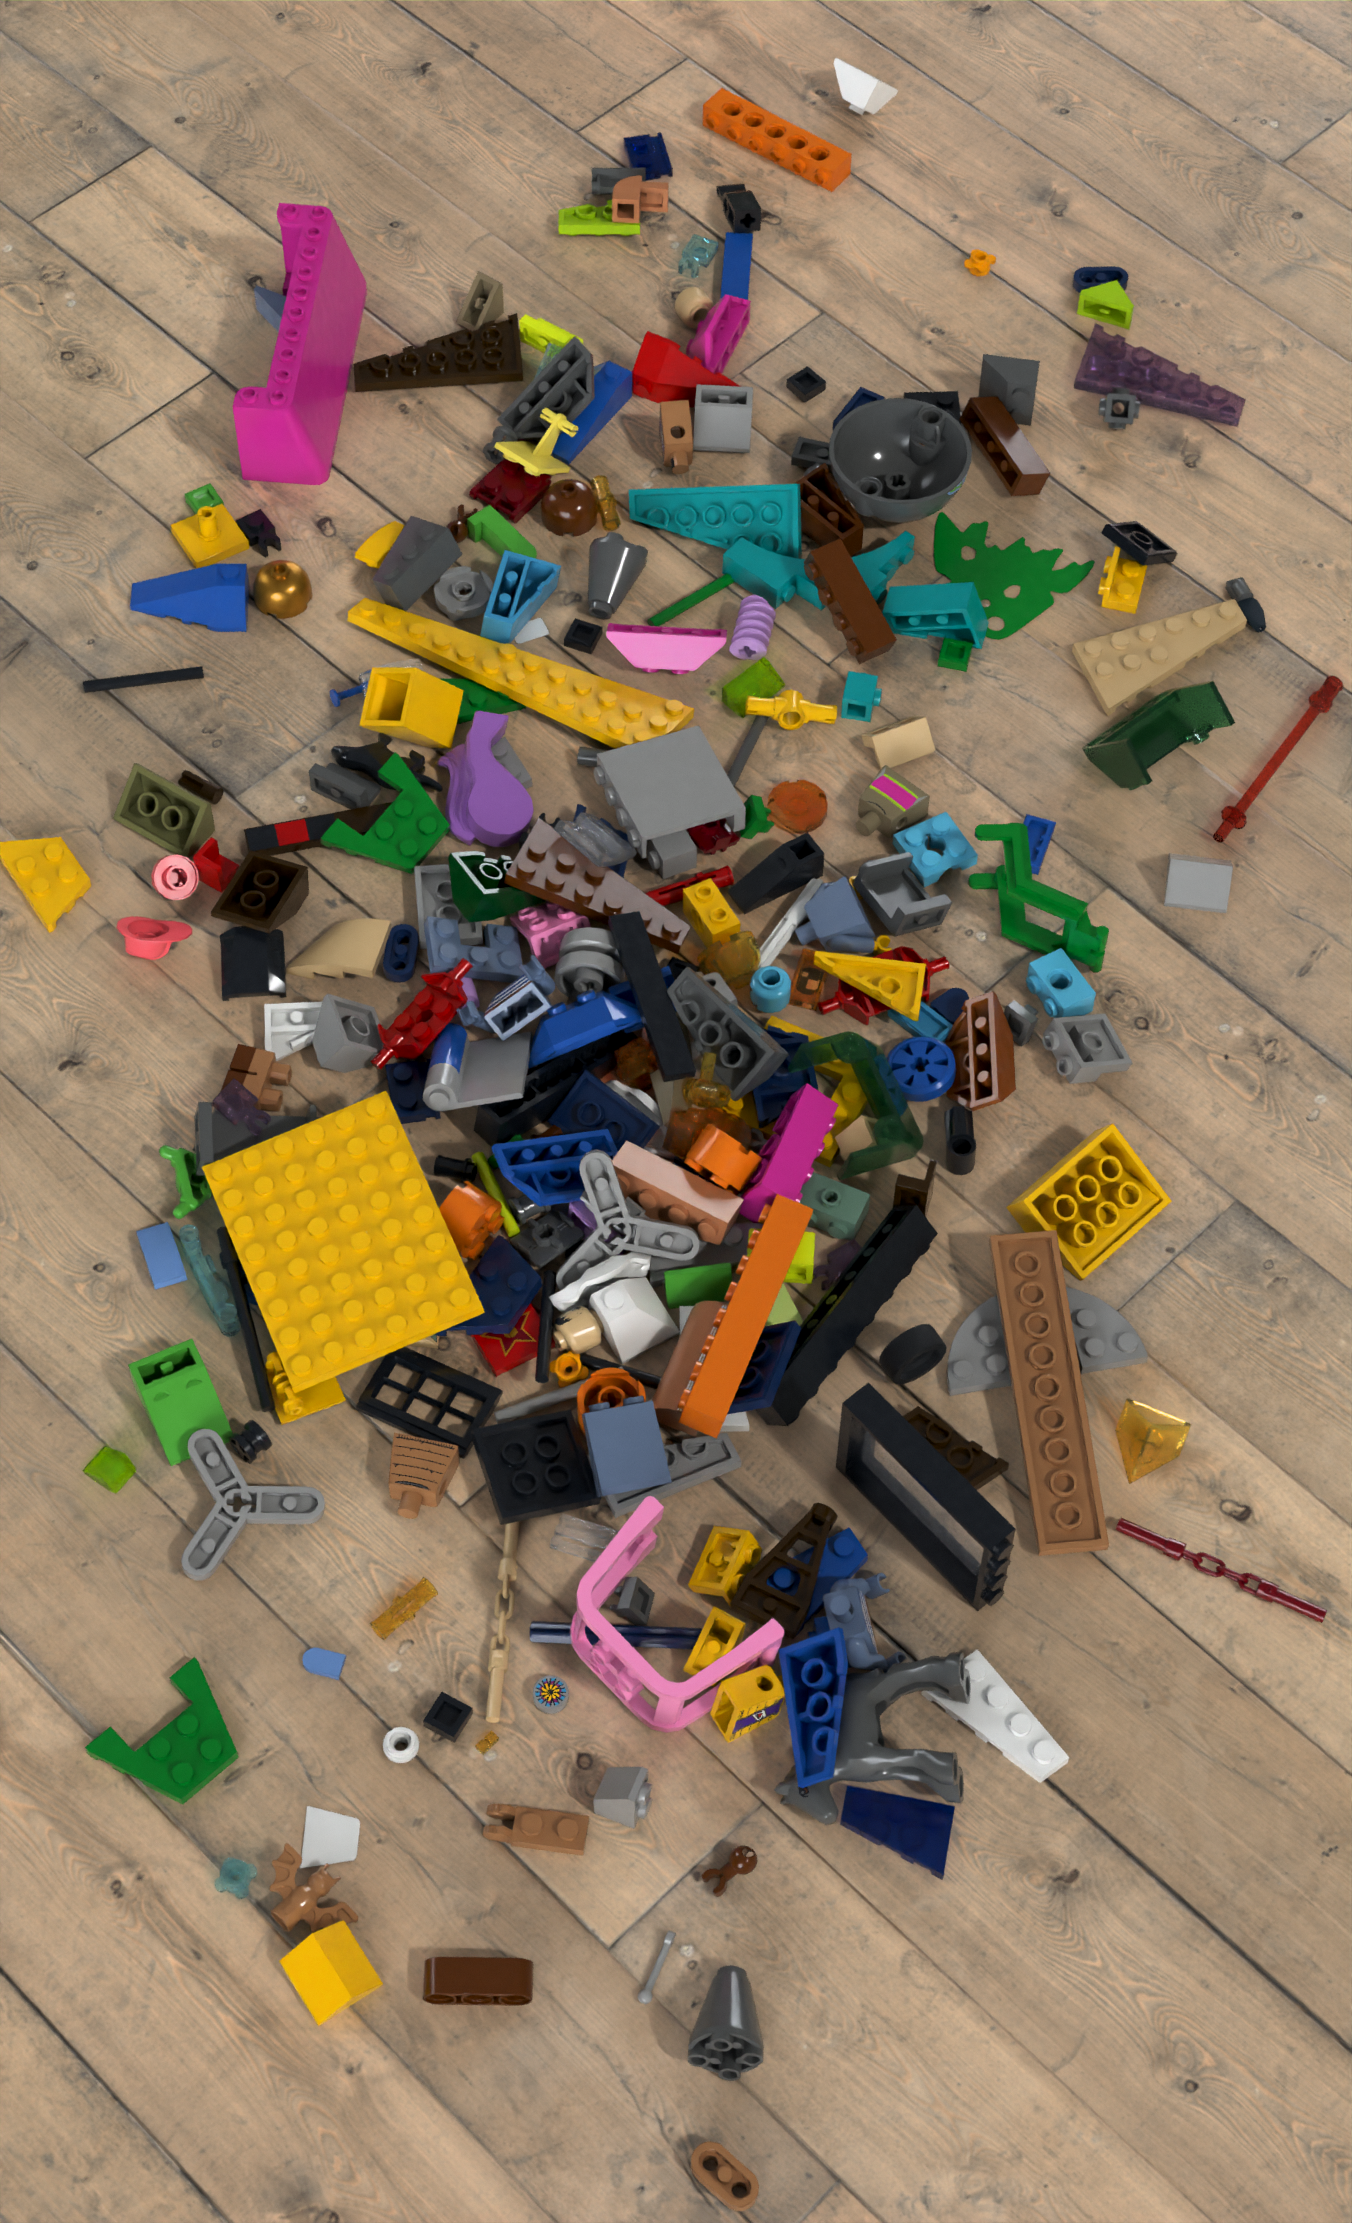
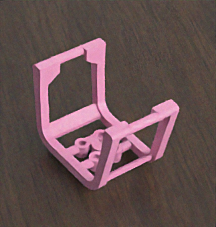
M648 1496L642 1501L580 1580L576 1595L578 1610L573 1616L570 1638L572 1647L579 1658L642 1723L652 1730L667 1733L680 1731L710 1712L720 1684L683 1708L685 1700L694 1697L736 1669L738 1670L728 1678L764 1665H769L772 1668L778 1649L781 1646L784 1629L772 1618L736 1648L687 1681L675 1683L663 1678L598 1611L625 1577L655 1548L657 1535L652 1531V1528L662 1519L664 1506L653 1496ZM586 1625L600 1639L594 1646L590 1644L586 1637ZM643 1684L659 1697L656 1710L639 1695V1692L644 1689Z

